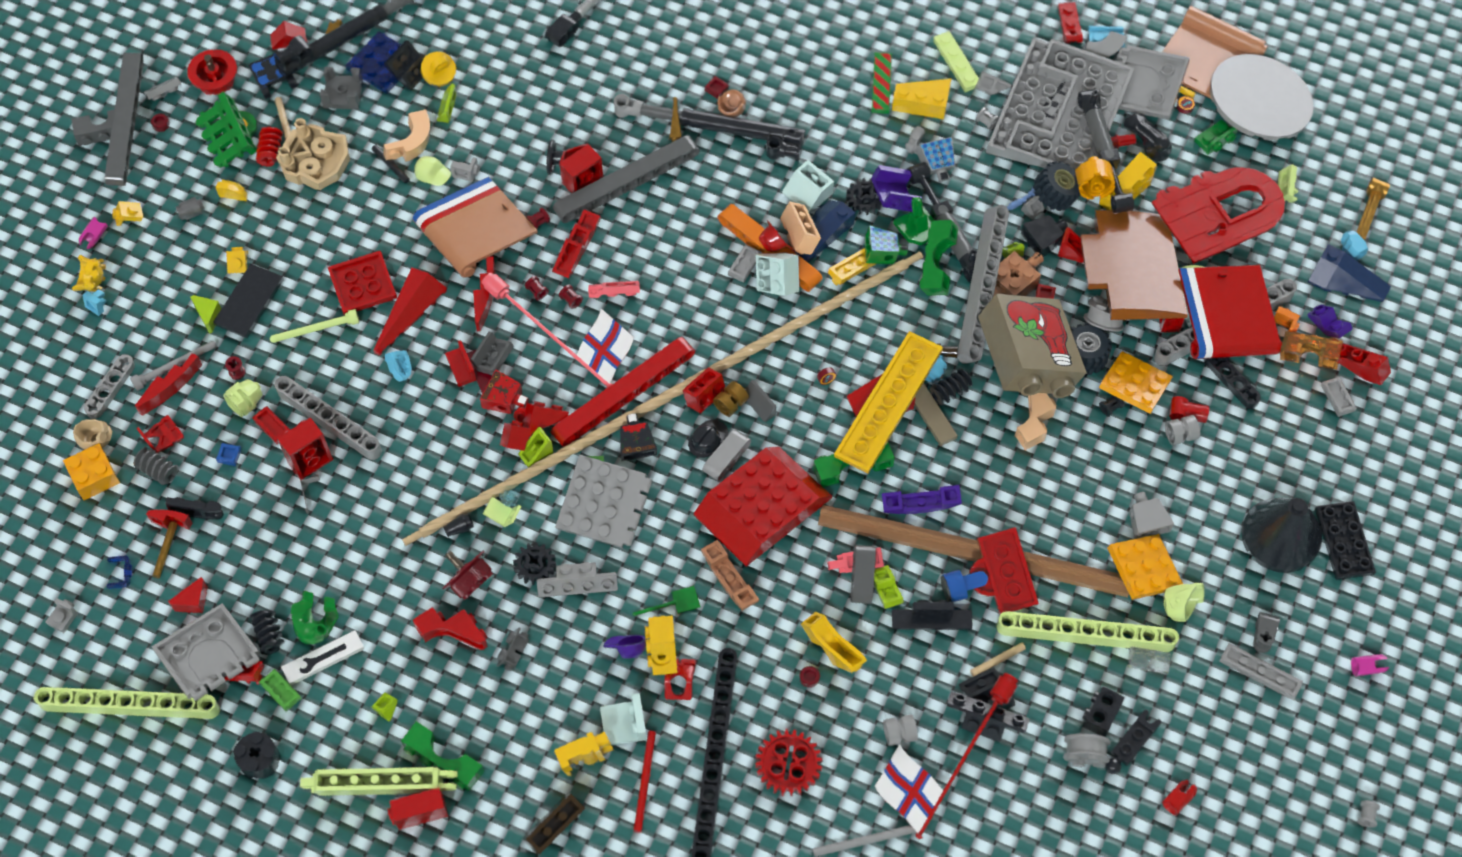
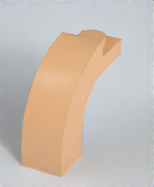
M426 109L409 113L408 125L412 132L409 137L404 140L384 144L383 155L385 160L398 159L403 156L405 162L418 157L425 150L430 134V120Z

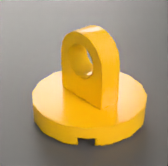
M432 52L424 57L421 64V74L427 83L439 87L445 86L453 80L456 74V65L449 55L443 52Z

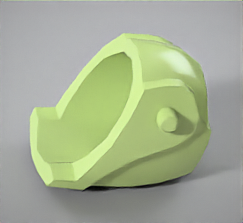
M1203 583L1181 584L1167 588L1164 593V608L1167 616L1174 621L1186 622L1197 604L1204 601L1205 589Z

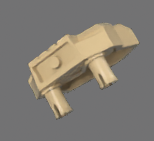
M302 118L295 120L294 125L296 129L290 132L284 145L279 148L276 159L287 181L298 185H303L304 183L313 189L321 190L338 181L350 161L346 135L326 132L323 127L317 125H306V121Z

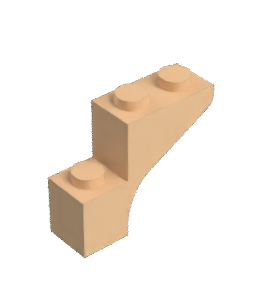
M1037 393L1028 396L1029 419L1024 424L1018 426L1015 437L1024 450L1045 441L1047 428L1043 421L1053 417L1056 410L1055 401L1053 398H1049L1047 393Z

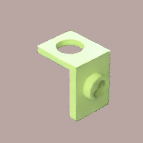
M492 497L483 515L506 527L515 521L521 506L518 505L510 508Z

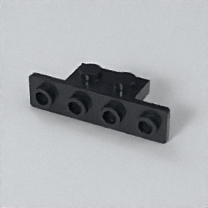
M918 600L913 602L912 609L892 610V629L972 630L973 627L972 611L954 610V602H948L947 600H939L937 602Z
M951 692L947 702L948 707L966 713L961 729L977 733L992 705L981 700H976L956 692ZM996 707L980 735L1000 742L1005 727L1026 733L1030 719L1021 714Z

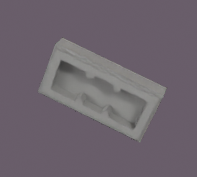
M745 244L729 269L728 276L744 283L756 265V254H762V252Z
M1340 377L1322 382L1321 387L1338 417L1356 411L1357 407Z

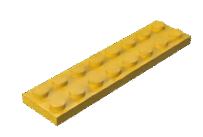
M908 332L835 451V458L869 474L942 353V346L913 332Z

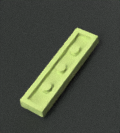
M950 31L934 36L933 41L964 92L975 89L979 78Z

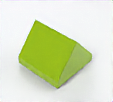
M1014 242L1003 247L1002 255L1004 258H1007L1015 251L1022 257L1024 256V244Z

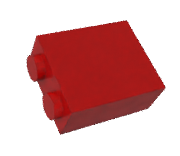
M440 788L391 800V807L387 808L390 821L399 830L448 817L445 799Z

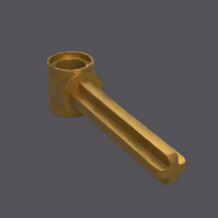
M1375 178L1371 179L1366 190L1369 199L1356 232L1363 240L1367 237L1379 201L1385 198L1390 187L1389 183Z

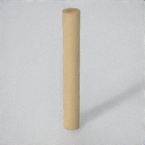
M276 97L275 103L285 139H287L291 132L282 98Z
M1021 642L971 669L970 672L973 677L1024 651L1026 647Z

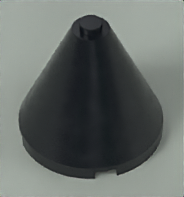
M1271 498L1261 501L1252 507L1242 524L1241 535L1246 551H1250L1259 565L1275 572L1290 573L1303 569V567L1312 563L1322 545L1320 525L1307 503L1300 498Z

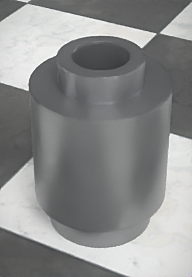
M195 197L181 202L179 206L175 207L181 220H188L203 214L202 210L205 209L201 200H196Z

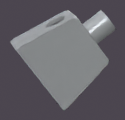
M1145 492L1135 494L1136 503L1131 506L1129 511L1134 539L1171 532L1174 522L1158 498L1148 500Z

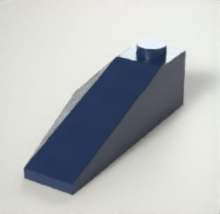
M827 201L816 210L812 217L821 237L813 253L810 255L795 253L809 263L854 225L855 212L842 201Z
M1329 244L1308 280V283L1324 291L1331 292V290L1342 292L1344 295L1355 294L1359 295L1360 298L1380 302L1384 301L1391 288L1390 285L1346 252Z

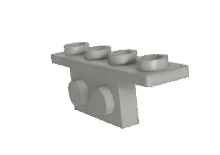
M596 562L556 566L557 577L537 579L539 597L618 590L616 573L597 574Z

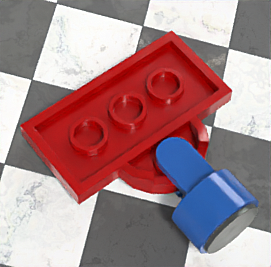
M1016 527L977 538L982 558L974 562L970 567L968 575L962 576L960 570L942 574L941 577L942 589L948 602L967 599V591L973 589L979 595L986 597L994 596L999 615L1003 612H1013L1039 604Z

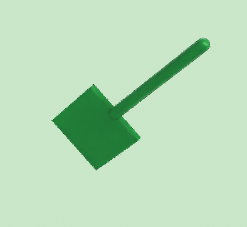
M690 586L671 592L674 601L633 612L632 615L637 616L675 605L677 613L680 614L701 608L695 587Z

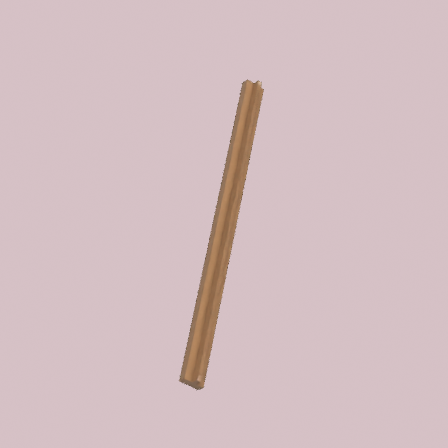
M823 505L818 521L820 526L974 562L982 558L977 540ZM1023 551L1030 575L1123 597H1128L1129 595L1119 573Z

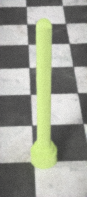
M356 309L349 310L342 317L272 335L270 341L275 343L344 323L359 324V318Z

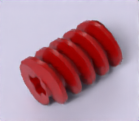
M274 127L261 128L258 138V149L256 151V161L260 165L271 167L277 161L276 157L281 147L280 143L282 142L281 137L283 135L280 129Z

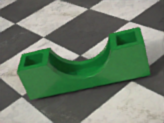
M952 220L931 221V226L928 229L929 238L928 244L925 247L926 257L922 265L923 275L920 279V289L927 296L948 295L951 278L940 269V259L949 247L956 245L959 227Z
M888 442L872 467L875 472L893 467L895 458ZM834 454L820 456L813 462L816 478L823 488L839 483L841 472L845 467L849 466V464L835 458Z
M416 721L401 740L404 746L403 750L412 757L415 754L421 758L419 761L426 767L432 766L441 771H456L457 777L450 778L453 780V784L461 790L465 788L470 792L485 772L483 766L466 754L452 760L439 757L433 748L435 741L433 732Z

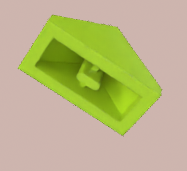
M195 295L190 296L209 334L212 333L215 328L213 321L222 309L219 302Z
M538 427L527 441L525 451L520 450L518 455L529 468L536 462L553 454L552 441L542 428Z

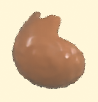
M728 90L718 98V109L723 115L738 117L745 110V97L737 90Z

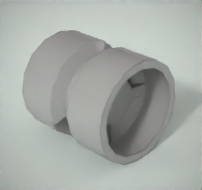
M1194 415L1182 417L1180 420H1170L1165 423L1166 436L1171 445L1184 443L1185 440L1192 441L1200 438L1199 423Z
M912 714L901 716L900 720L896 718L883 720L888 746L901 744L902 740L906 743L918 740L917 727Z

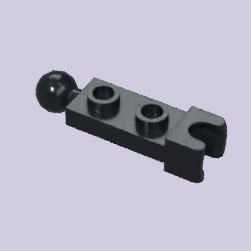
M1144 710L1110 754L1115 758H1111L1105 764L1106 771L1110 774H1118L1121 771V763L1128 766L1161 724L1160 719H1157L1154 723L1147 722L1146 716L1149 711Z

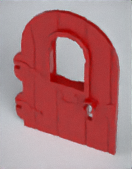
M1245 167L1230 168L1216 174L1204 171L1200 173L1202 179L1197 174L1191 179V185L1181 189L1177 186H1169L1166 188L1168 193L1162 189L1157 193L1156 200L1151 202L1193 264L1274 228L1280 221L1285 207L1283 193L1278 184L1263 172ZM1249 190L1261 195L1263 201L1258 209H1253L1232 219L1219 203V201L1242 191Z

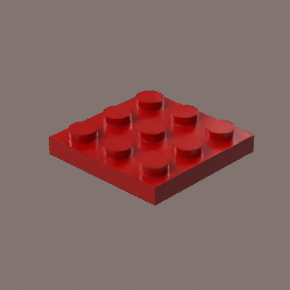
M381 250L327 267L344 315L349 310L356 309L357 312L397 299Z

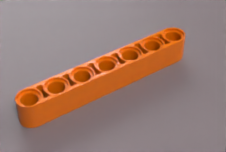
M734 204L727 206L717 216L719 222L748 246L761 251L762 254L788 253L798 255L789 247H785L777 252L767 251L759 241V236L765 228ZM798 255L799 286L803 290L810 292L823 278L817 269Z

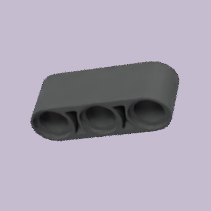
M854 546L851 603H872L876 556L875 546Z

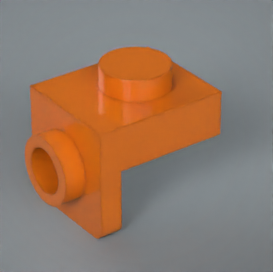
M1279 306L1274 319L1275 323L1289 328L1286 335L1287 338L1290 337L1291 333L1296 334L1300 323L1297 322L1300 315Z

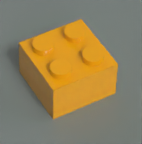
M100 443L63 460L83 500L120 484Z

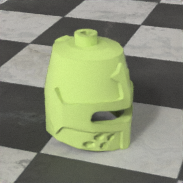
M247 379L240 383H235L224 393L223 397L228 406L240 417H243L257 407L256 404L263 395L260 389L261 386L257 382L254 383Z

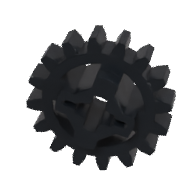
M863 178L862 182L857 179L855 184L851 183L850 188H847L846 201H848V207L853 206L852 210L854 212L859 210V215L862 212L869 215V211L875 214L876 209L881 210L882 204L871 178L869 181Z
M535 542L534 546L531 547L527 543L526 549L520 547L521 554L515 553L516 559L513 560L514 572L518 573L519 580L524 577L525 584L530 580L532 585H535L537 579L549 578V574L554 575L553 568L557 566L555 554H552L551 548L546 550L545 544L538 547V543ZM548 560V564H547V567H546V569H545V568H544V565L546 564V561Z

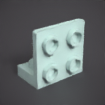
M640 693L631 694V702L600 707L603 730L612 746L647 740Z

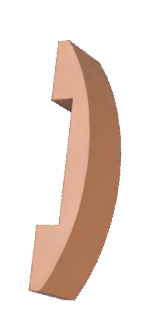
M718 540L701 549L714 575L742 611L759 602V598L750 585H747Z

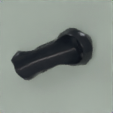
M1136 113L1124 119L1123 126L1134 131L1143 140L1145 153L1149 159L1154 162L1168 159L1172 150L1170 140L1162 131L1155 128L1144 114Z

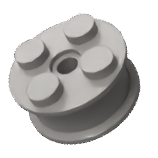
M1097 295L1089 299V311L1083 317L1086 322L1108 331H1122L1124 329L1123 320H1110L1107 299Z
M1071 734L1064 737V741L1067 743V753L1063 755V758L1066 761L1072 762V766L1085 767V764L1103 768L1110 761V758L1107 756V746L1110 745L1108 738L1093 734Z

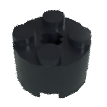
M254 731L242 737L234 747V759L242 773L248 778L265 779L278 769L280 752L273 740L266 734Z

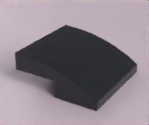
M405 40L385 61L384 65L398 81L409 90H412L423 78L421 64L425 55L423 53L419 54L411 42Z
M995 667L959 683V688L963 695L993 705L994 701L991 699L993 696H991L990 692L1000 675ZM1011 697L1008 704H998L996 707L1007 710L1015 706V700Z

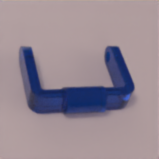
M128 556L107 558V562L125 561L124 582L108 583L106 588H123L130 585L132 565Z

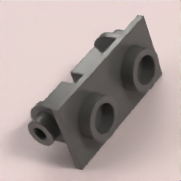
M520 627L514 632L511 631L507 636L506 642L508 644L498 654L497 659L499 662L497 667L504 664V668L508 671L515 669L521 657L515 650L522 653L529 641L527 633H519Z

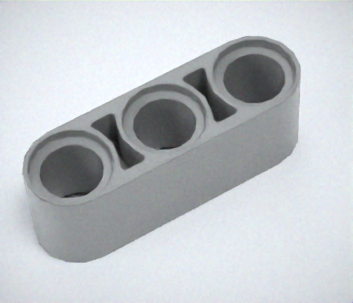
M734 429L705 462L702 471L715 480L720 481L748 449L751 439Z

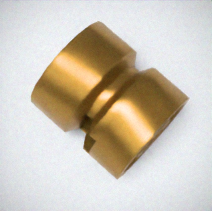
M732 381L724 388V392H720L713 399V403L723 415L730 417L738 410V406H742L749 399V396L740 384Z

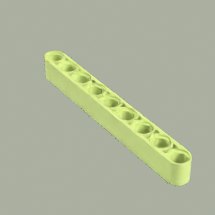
M1003 612L999 616L996 626L997 631L1004 636L1159 652L1172 651L1179 640L1177 631L1172 628L1018 612ZM1008 621L1011 626H1005L1002 622ZM1027 623L1031 628H1025L1022 624ZM1047 625L1051 630H1045L1042 626ZM1067 627L1072 632H1065L1062 628ZM1084 629H1087V630H1089L1092 634H1089V635H1088V634H1085V633L1083 632V630H1084ZM1107 631L1111 633L1112 636L1108 637L1104 635L1103 632ZM1127 633L1131 635L1132 638L1128 639L1124 637L1123 634ZM1143 636L1151 637L1152 641L1146 640ZM1164 638L1171 639L1172 643L1166 642Z
M42 687L34 694L35 702L41 709L48 712L213 719L220 712L219 704L211 695H205L195 701L193 698L188 699L184 693ZM50 696L48 701L43 702L44 698ZM70 697L68 702L63 703L66 698ZM91 698L87 704H83L86 699ZM111 699L109 704L103 705L106 700ZM131 700L129 705L123 706L126 701ZM152 701L148 707H144L146 702ZM172 702L170 707L164 708L166 703ZM193 703L190 708L184 709L186 704ZM208 704H213L210 709L204 710Z

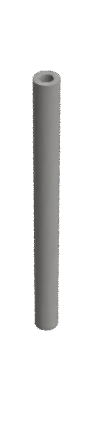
M909 825L813 848V853L816 857L916 833V831Z

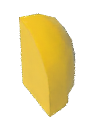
M229 180L217 182L215 188L219 197L247 201V192L239 183Z

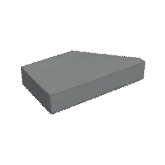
M982 71L975 89L988 95H993L1010 88L1011 84Z

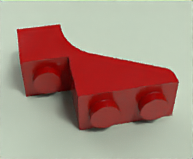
M534 401V404L527 403L523 422L512 420V423H504L500 445L510 449L525 451L529 437L538 427L544 428L558 423L566 418L569 412L562 410L563 406L552 404L551 407H546V403Z
M432 607L412 620L425 643L438 636H450L479 650L488 647L486 633L482 628L478 629L476 627V619L471 613L467 614L464 609L446 620L440 611L436 612Z

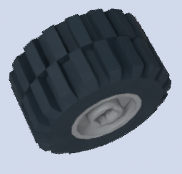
M1085 323L1084 326L1079 324L1077 327H1072L1071 332L1087 374L1092 375L1093 372L1098 373L1100 369L1103 370L1105 365H1107L1112 349V341L1109 339L1108 333H1104L1103 329H1098L1095 326H1089L1088 323Z

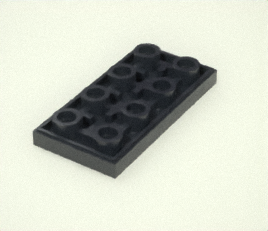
M250 264L213 321L214 325L248 338L282 284L283 276Z
M1355 502L1316 506L1315 512L1335 579L1341 580L1374 575L1376 573Z

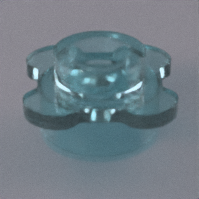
M504 490L503 494H499L502 504L507 507H511V505L517 506L516 501L518 497L513 493Z

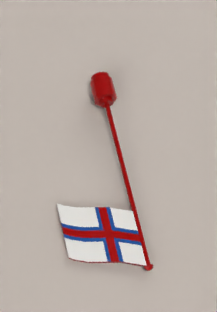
M1003 673L1002 676H999L990 692L994 703L943 790L927 771L906 754L901 745L898 746L875 788L889 805L905 817L917 832L915 834L917 839L923 838L922 834L996 706L1003 703L1008 704L1018 687L1016 685L1018 680L1008 673Z

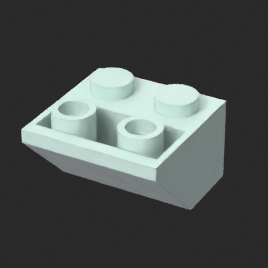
M807 160L795 170L783 189L782 194L794 203L805 205L810 214L833 194L834 181Z
M788 253L756 254L757 291L782 296L799 292L798 255Z

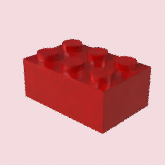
M311 417L299 422L296 427L290 431H285L277 438L288 465L300 481L333 460L323 433Z

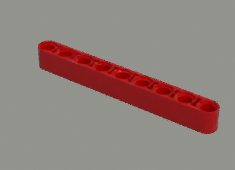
M684 337L677 338L557 423L552 428L551 434L563 447L571 444L692 358L695 354V349Z

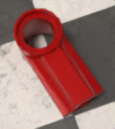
M1181 396L1171 399L1170 419L1180 420L1182 417L1194 415L1198 422L1206 423L1209 415V406L1189 402L1187 398Z

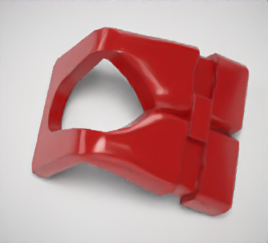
M169 415L162 418L159 423H156L146 433H143L139 427L136 428L155 453L168 449L174 443L184 439V435L176 427ZM159 437L156 448L148 440L149 438Z
M676 659L677 673L664 674V697L668 700H691L696 660ZM678 675L686 680L685 690L681 695L674 694L671 686V680Z

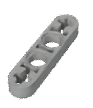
M121 355L116 359L85 403L84 411L89 418L97 419L104 413L134 370L135 363L130 355ZM113 376H120L117 382H110ZM102 391H109L107 397H100Z

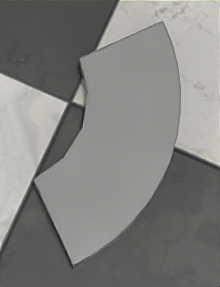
M1110 31L1102 41H1088L1084 51L1107 58L1123 46L1127 36Z

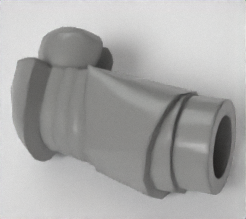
M917 126L912 130L909 141L905 144L906 150L912 155L914 153L917 154L915 149L919 146L925 134V130L922 127Z

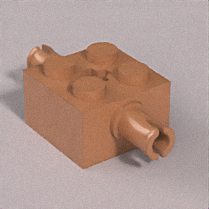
M1014 251L1000 262L994 296L996 294L1027 296L1038 286L1041 274L1034 268L1044 261L1042 255L1037 257L1040 253L1036 252L1025 261Z

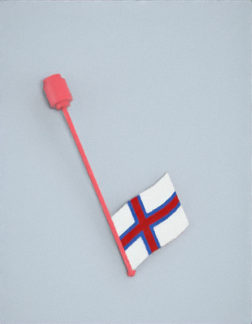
M491 272L482 280L484 289L497 300L506 297L606 385V389L612 385L611 381L615 371L629 352L634 337L605 311L600 310L597 321L583 339L576 355L508 295L510 286L497 274Z

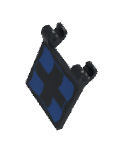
M273 54L248 64L265 100L271 98L268 89L271 85L287 80L291 89L298 87L293 75L287 78L281 76L277 70Z

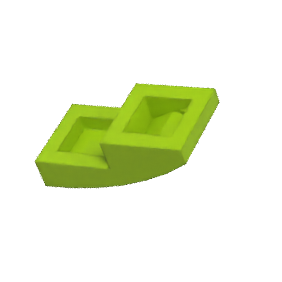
M889 566L875 569L874 586L884 608L887 609L902 604L903 597Z

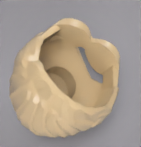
M86 419L75 425L73 435L77 444L84 450L98 443L103 448L110 442L112 430L104 421Z

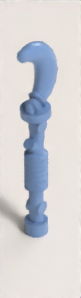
M1033 187L1028 192V195L1009 203V206H1007L1008 211L1019 207L1022 203H1026L1027 200L1036 196V191Z

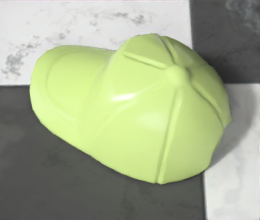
M423 156L415 164V176L422 182L441 186L451 177L450 170L435 157Z

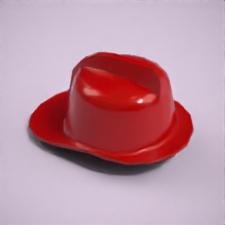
M767 220L768 226L759 236V241L763 247L770 252H777L787 246L790 247Z

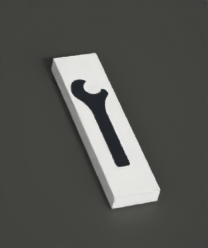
M355 630L281 668L289 684L292 686L364 650V646Z

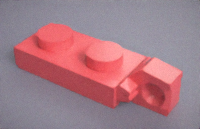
M638 281L606 282L588 285L590 298H599L601 295L606 294L608 297H615L618 294L633 296L636 293H640Z
M881 547L876 548L875 568L884 567ZM853 552L837 555V560L827 562L828 570L839 569V573L852 572Z

